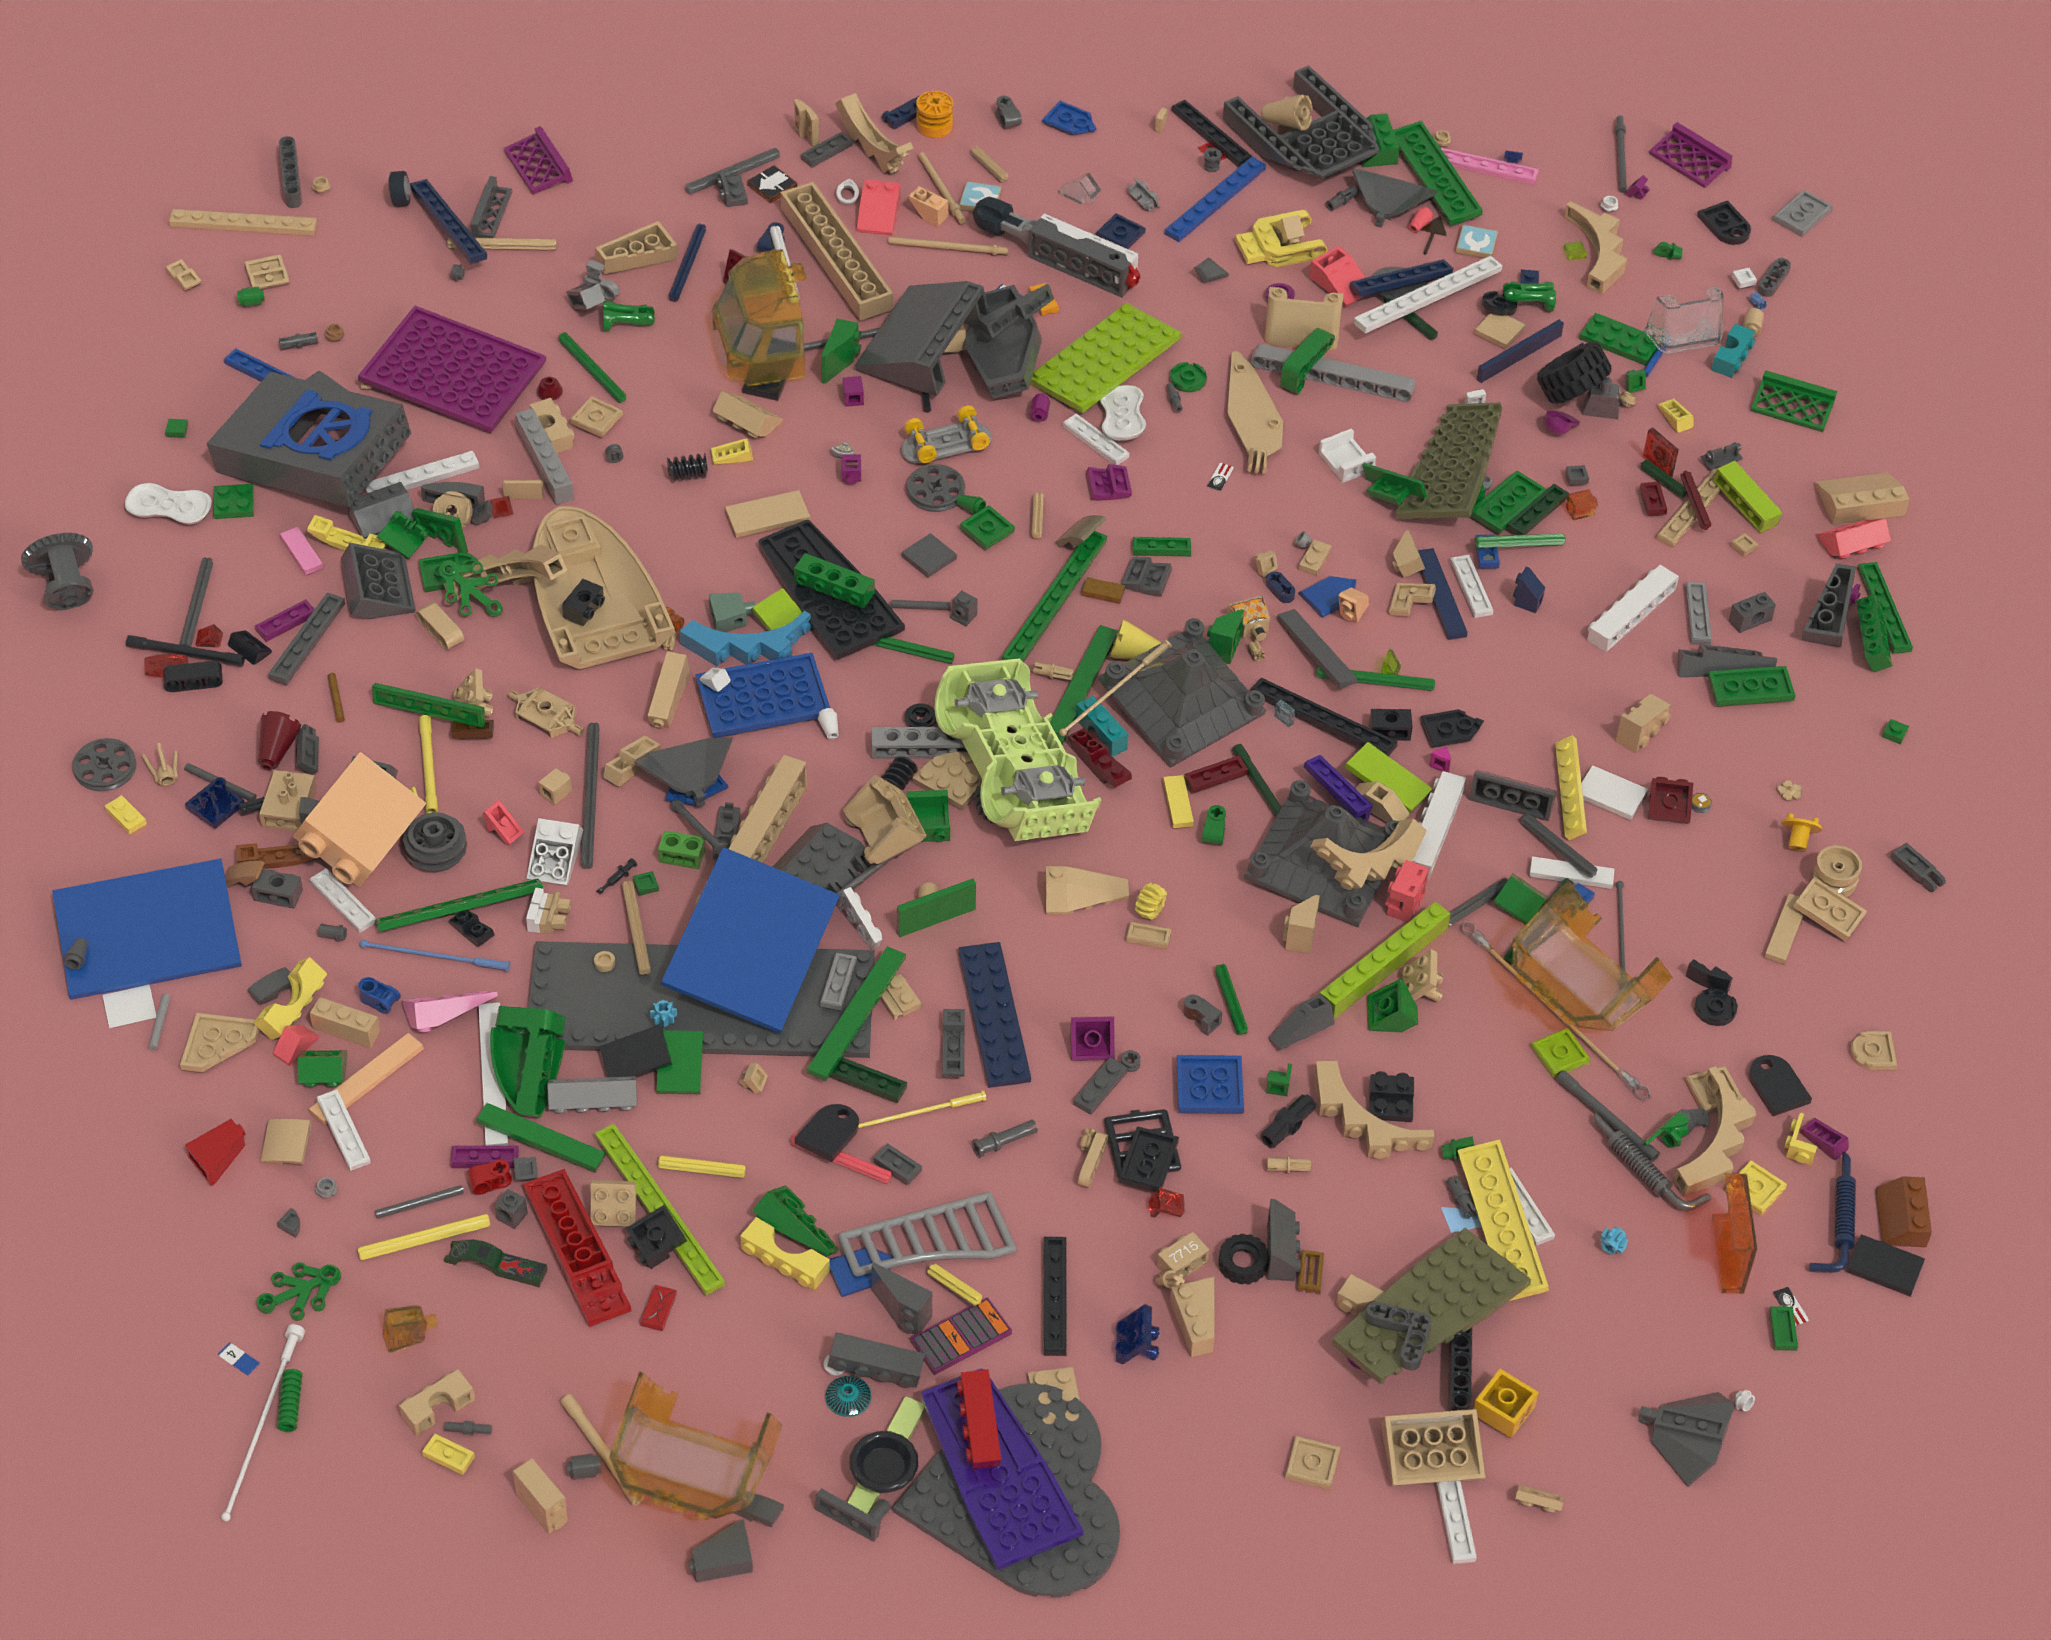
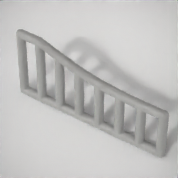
M985 1192L838 1234L841 1247L853 1275L856 1277L872 1273V1264L859 1266L849 1239L860 1236L872 1264L876 1263L886 1269L942 1259H994L1015 1253L1017 1250L991 1192ZM987 1203L1006 1246L993 1248L976 1211L975 1204ZM966 1208L984 1250L970 1249L954 1214V1210ZM945 1213L961 1250H947L932 1216ZM924 1219L938 1251L924 1252L912 1222ZM904 1226L915 1254L902 1256L892 1233V1227ZM883 1232L893 1255L892 1259L880 1260L871 1239V1233Z

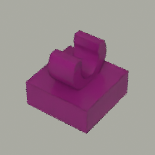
M1642 175L1632 183L1625 193L1630 198L1636 194L1638 199H1643L1646 196L1645 194L1650 191L1645 185L1648 179Z

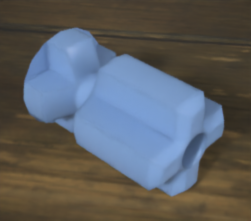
M1758 292L1751 293L1749 300L1760 310L1766 308V300H1763V297Z

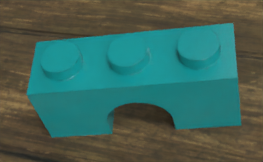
M1734 324L1727 336L1725 347L1721 346L1714 356L1711 370L1730 378L1733 377L1735 372H1739L1742 361H1746L1749 355V349L1752 350L1756 343V339H1754L1755 331Z
M1091 696L1079 702L1076 706V718L1098 700ZM1101 704L1078 722L1087 731L1093 729L1097 731L1100 741L1107 746L1108 754L1112 757L1128 749L1129 733Z

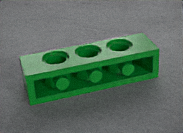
M805 553L794 567V582L849 602L852 605L864 608L875 594V579Z
M1875 594L1856 600L1865 659L1873 672L1892 667L1883 607Z

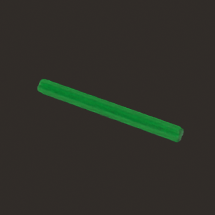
M566 332L559 334V341L619 403L627 399L625 392Z
M1318 666L1317 678L1330 679ZM1350 670L1357 677V682L1430 691H1433L1435 688V680L1430 678Z

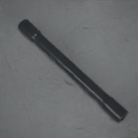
M128 635L126 639V646L132 648L149 649L223 662L224 664L243 667L245 662V656L241 654L223 653L150 640L133 635Z

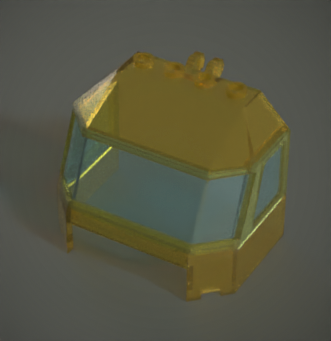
M783 249L765 251L742 258L728 272V282L712 309L713 330H718L727 358L728 377L734 380L739 378L743 380L744 384L749 386L805 377L803 319L799 296L794 282L804 281L807 275L803 271L804 266L802 263H792L788 266Z

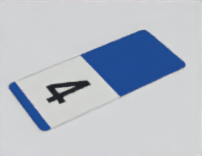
M228 1343L218 1353V1356L246 1375H249L260 1364L232 1343Z

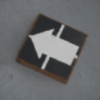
M775 165L747 180V186L769 203L781 198V192L798 187V183Z

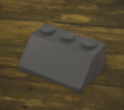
M401 482L358 496L352 505L348 507L349 517L364 539L370 533L378 535L393 518L392 515L395 511H401L402 514L408 517L407 519L412 518L411 522H414L412 511L415 509L407 490Z
M1270 1199L1267 1221L1268 1280L1295 1281L1296 1272H1300V1259H1296V1253H1300V1240H1296V1235H1299L1300 1221H1296V1212L1276 1199Z

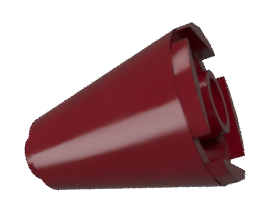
M268 711L267 715L263 713L260 718L258 763L265 770H272L279 766L301 729L300 722L295 719V722L290 720V715Z

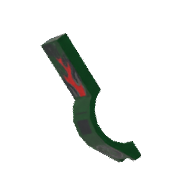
M474 1239L452 1241V1249L449 1255H446L444 1258L445 1263L453 1265L463 1260L478 1262L487 1266L498 1277L540 1287L547 1272V1264L506 1254L490 1243Z

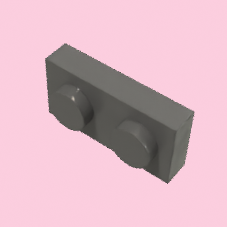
M888 1143L874 1156L875 1164L891 1171L893 1176L907 1185L922 1171L920 1164Z

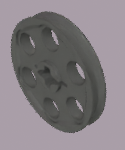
M940 464L926 465L918 468L910 475L907 482V493L912 503L921 509L935 512L945 511L957 506L958 496L965 494V482L961 474L949 466ZM936 472L938 475L930 476L929 473ZM947 478H955L956 480L953 481V482H950V481H947L946 479H947ZM920 480L923 483L915 484L914 481ZM956 491L959 494L950 495L949 492ZM918 494H924L925 497H924V498H918V497H916V495H918ZM939 499L942 500L943 503L937 504L934 501Z
M112 738L98 739L84 745L73 759V771L77 781L83 787L94 791L116 789L128 782L136 770V759L131 747L123 741ZM99 747L106 748L103 752H96V749ZM117 751H126L125 754L121 756L115 755ZM83 759H90L86 764L80 763ZM121 766H129L125 771L119 770ZM86 774L94 775L90 779L83 778ZM107 777L113 778L111 782H103Z

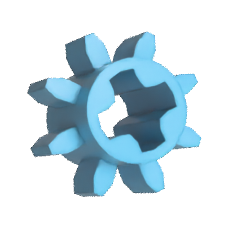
M662 1000L653 1003V1010H650V1018L654 1019V1024H660L663 1027L671 1023L674 1024L677 1009L673 1008V1002L669 1003Z
M1613 1227L1611 1231L1605 1228L1599 1240L1602 1249L1608 1254H1615L1617 1251L1622 1254L1628 1242L1626 1233L1618 1227Z

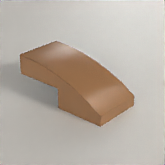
M246 861L228 867L225 874L227 888L239 881L245 886L259 878L265 863L263 861Z

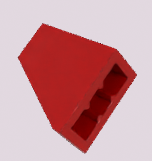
M232 1119L225 1121L185 1144L188 1158L210 1186H213L245 1147V1131L240 1124L236 1125Z

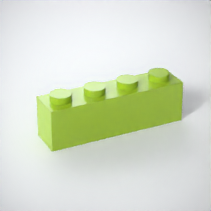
M1736 461L1717 469L1713 482L1759 533L1778 525L1782 515L1779 507L1770 500L1767 494L1760 489L1756 482L1750 478Z

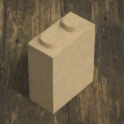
M532 1458L513 1471L516 1495L549 1534L554 1530L561 1529L568 1521L566 1501L564 1495Z

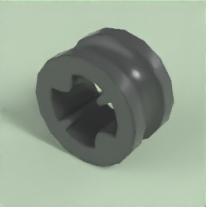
M618 444L609 445L605 449L607 460L610 463H617L624 457L622 448Z
M1133 1050L1125 1051L1121 1057V1064L1128 1067V1072H1135L1139 1069L1141 1061L1139 1053Z

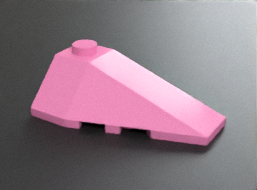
M492 990L462 993L460 997L458 995H443L439 1000L438 998L430 997L402 1000V1005L410 1027L418 1029V1032L431 1031V1027L439 1026L497 997V992Z

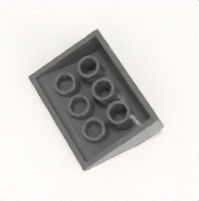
M349 543L341 557L351 615L372 619L414 613L416 609L405 556L395 551Z

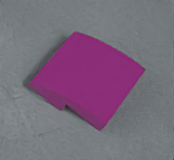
M1108 464L1106 469L1087 468L1086 476L1091 500H1116L1131 497L1132 491L1126 466Z

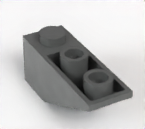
M1321 994L1302 1002L1269 1037V1040L1281 1050L1334 1025L1331 1003Z

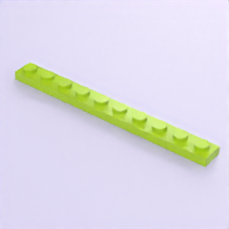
M612 1124L596 1132V1140L624 1180L637 1182L636 1197L647 1213L650 1214L659 1207L666 1206L687 1242L674 1249V1251L705 1296L724 1287L725 1280L616 1125Z

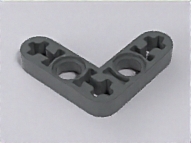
M1380 1302L1370 1303L1366 1309V1320L1376 1326L1407 1333L1401 1351L1400 1364L1406 1370H1416L1419 1368L1431 1330L1432 1320L1430 1316L1425 1313ZM1401 1316L1404 1318V1321L1396 1322L1393 1320V1317ZM1419 1323H1423L1421 1331L1417 1330ZM1413 1338H1417L1421 1340L1422 1343L1415 1345L1412 1344L1410 1340ZM1410 1352L1414 1353V1358L1412 1360H1408L1410 1357Z

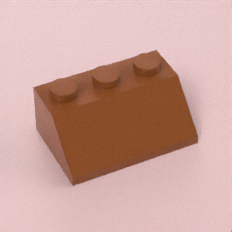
M1902 1176L1877 1187L1876 1197L1882 1242L1891 1246L1927 1247L1932 1230L1925 1177Z

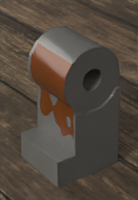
M1192 994L1185 998L1184 1015L1186 1018L1198 1022L1201 1025V1032L1208 1036L1221 1025L1222 1011L1198 995Z

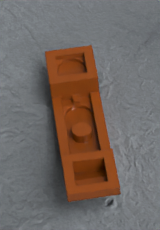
M257 843L236 845L238 863L263 861L265 863L263 868L289 867L316 859L306 855L298 844L258 848Z

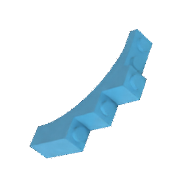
M804 611L793 622L783 627L753 634L722 632L691 620L680 630V644L715 666L726 661L729 655L745 665L758 660L760 655L769 660L790 657L792 655V645H795L798 639L807 634L811 629V623H809L811 614Z

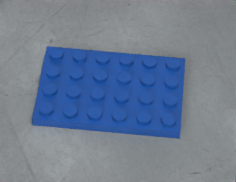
M813 652L725 668L731 681L719 692L714 691L700 681V677L706 672L695 674L713 738L818 719V714L821 710L830 708Z

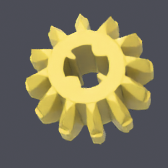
M1146 884L1143 890H1140L1139 896H1137L1135 911L1146 919L1153 920L1157 918L1167 900V891L1157 884Z

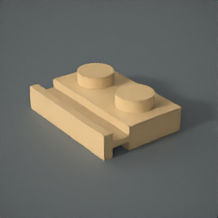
M902 974L894 976L880 998L894 1020L901 1015L905 1016L922 1008V1003Z

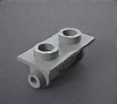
M1134 177L1136 183L1128 187V193L1136 201L1138 200V203L1145 210L1151 211L1155 205L1160 208L1157 201L1159 197L1154 191L1150 192L1144 181L1140 182Z

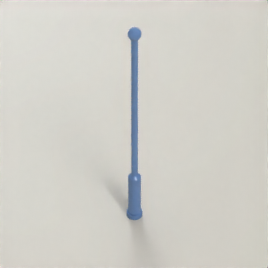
M366 940L360 941L362 948L373 947L474 963L475 966L500 969L506 972L510 970V961L504 962L478 957L471 959L369 943Z

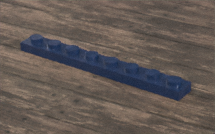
M424 179L410 183V190L469 263L487 260V252L430 182Z

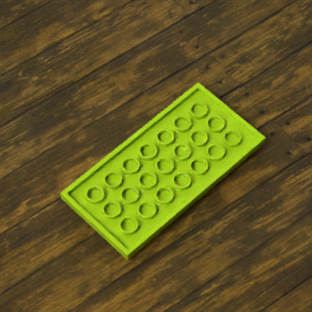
M1125 303L1033 372L1030 384L1084 413L1182 338V332Z

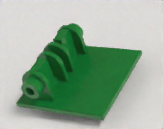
M395 511L392 515L393 518L377 535V538L409 559L429 536V532L426 531L427 528H423L416 521L412 523V518L407 519L408 517L402 514L401 511Z

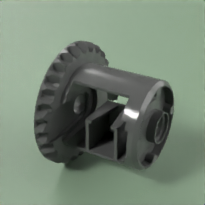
M77 533L52 534L36 540L23 551L21 562L25 570L31 574L34 573L36 576H47L48 584L44 591L43 600L48 607L57 610L76 608L86 603L93 595L94 590L90 579L80 576L79 566H83L85 562L89 561L93 552L92 542L86 536Z

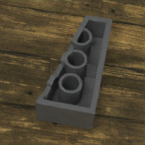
M1835 565L1803 629L1802 641L1841 647L1855 577V566Z

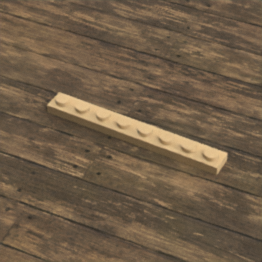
M172 209L169 220L170 227L315 236L318 224L317 218L182 209Z

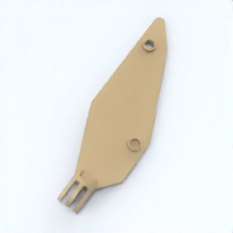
M1233 351L1231 354L1227 415L1248 453V472H1251L1252 464H1254V474H1258L1262 464L1261 475H1264L1267 468V457L1282 448L1283 420L1254 367L1239 352Z

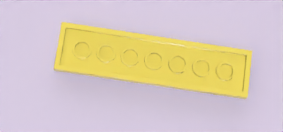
M1500 1139L1457 1150L1486 1244L1531 1279L1530 1285L1510 1301L1548 1292L1549 1286Z

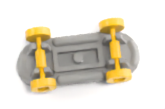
M967 405L960 408L957 412V417L961 422L958 424L955 423L923 431L924 425L919 418L908 420L904 425V429L909 437L903 442L901 453L904 459L910 463H929L933 460L985 449L992 442V433L986 426L978 423L975 408Z

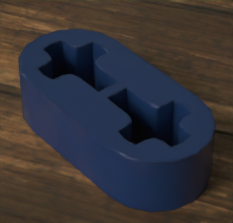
M1270 572L1267 575L1266 586L1282 603L1292 602L1295 598V588L1280 572Z

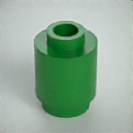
M259 286L241 288L240 291H237L239 306L262 305L261 301L265 300L263 289L259 290Z

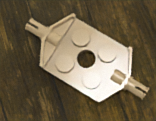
M540 687L522 694L514 690L509 692L508 698L517 701L515 712L517 720L521 716L547 730L550 733V738L567 733L568 731H572L579 736L583 734L584 728L575 724L576 706ZM542 707H550L548 710L541 709Z

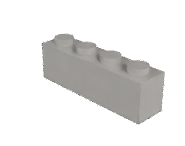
M636 1076L549 1080V1110L554 1109V1112L562 1113L567 1112V1109H576L577 1112L589 1111V1108H598L599 1111L611 1110V1107H620V1110L633 1109V1106H637Z

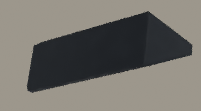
M246 630L233 632L230 635L228 646L238 654L244 655L245 659L252 665L257 664L272 653L269 647Z

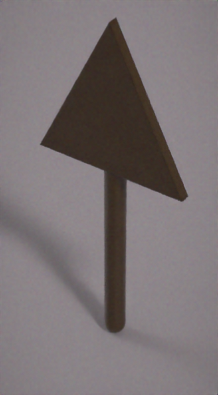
M1441 215L1421 229V231L1431 233L1424 254H1427L1435 234L1447 236Z

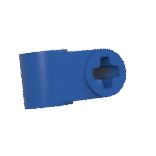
M365 977L358 983L360 1001L383 1014H388L393 1003L401 998L400 993L394 987L381 983L374 978Z

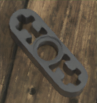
M1778 258L1774 261L1759 283L1758 293L1760 295L1770 297L1776 292L1789 273L1791 266L1789 260ZM1770 276H1777L1778 279H1773Z

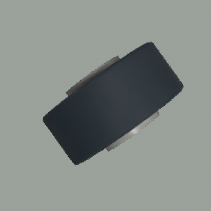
M394 171L389 174V192L394 206L410 204V183L405 171Z

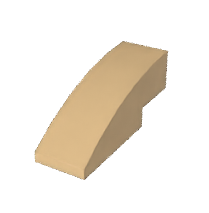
M646 735L622 748L619 751V756L605 765L603 778L620 787L642 769L635 764V761L647 753L658 751L661 744Z

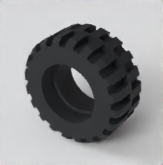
M1588 342L1563 353L1546 364L1538 372L1537 381L1548 401L1553 404H1559L1580 396L1600 384L1601 381L1610 375L1612 365L1600 344Z

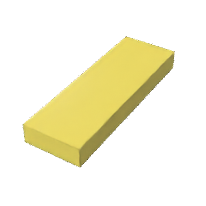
M1184 775L1163 777L1173 828L1193 827L1194 820Z

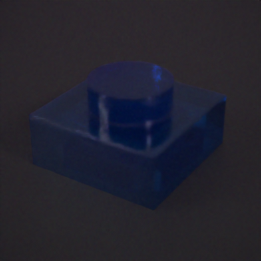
M1505 150L1504 159H1508V163L1518 164V161H1522L1523 153Z

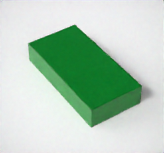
M1770 1306L1769 1315L1774 1350L1797 1351L1798 1340L1793 1307Z

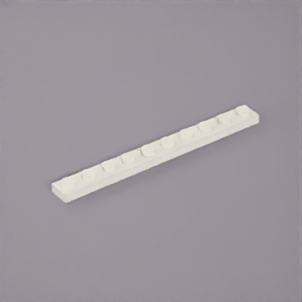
M1489 256L1354 318L1353 324L1364 333H1368L1501 272L1503 265L1492 256Z

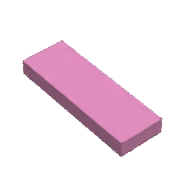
M298 527L280 533L281 540L305 575L323 569V563Z

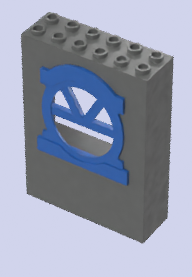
M270 372L206 444L217 473L350 507L412 433L403 404ZM321 414L326 415L301 445L298 444L297 441ZM336 418L344 419L342 421L333 422ZM350 428L347 434L336 442L326 432ZM319 437L327 443L324 446L312 447Z

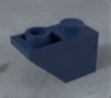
M1525 567L1522 573H1518L1515 584H1518V586H1516L1513 597H1515L1514 606L1536 613L1543 601L1545 586L1529 567Z

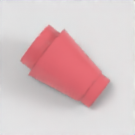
M1427 207L1419 208L1409 225V229L1417 233L1430 223L1433 217L1432 211Z

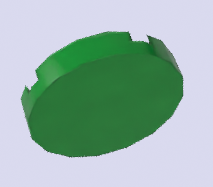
M1182 362L1171 369L1170 383H1173L1174 387L1179 391L1196 392L1201 390L1207 382V373L1199 364L1193 363L1192 365L1188 364V362Z

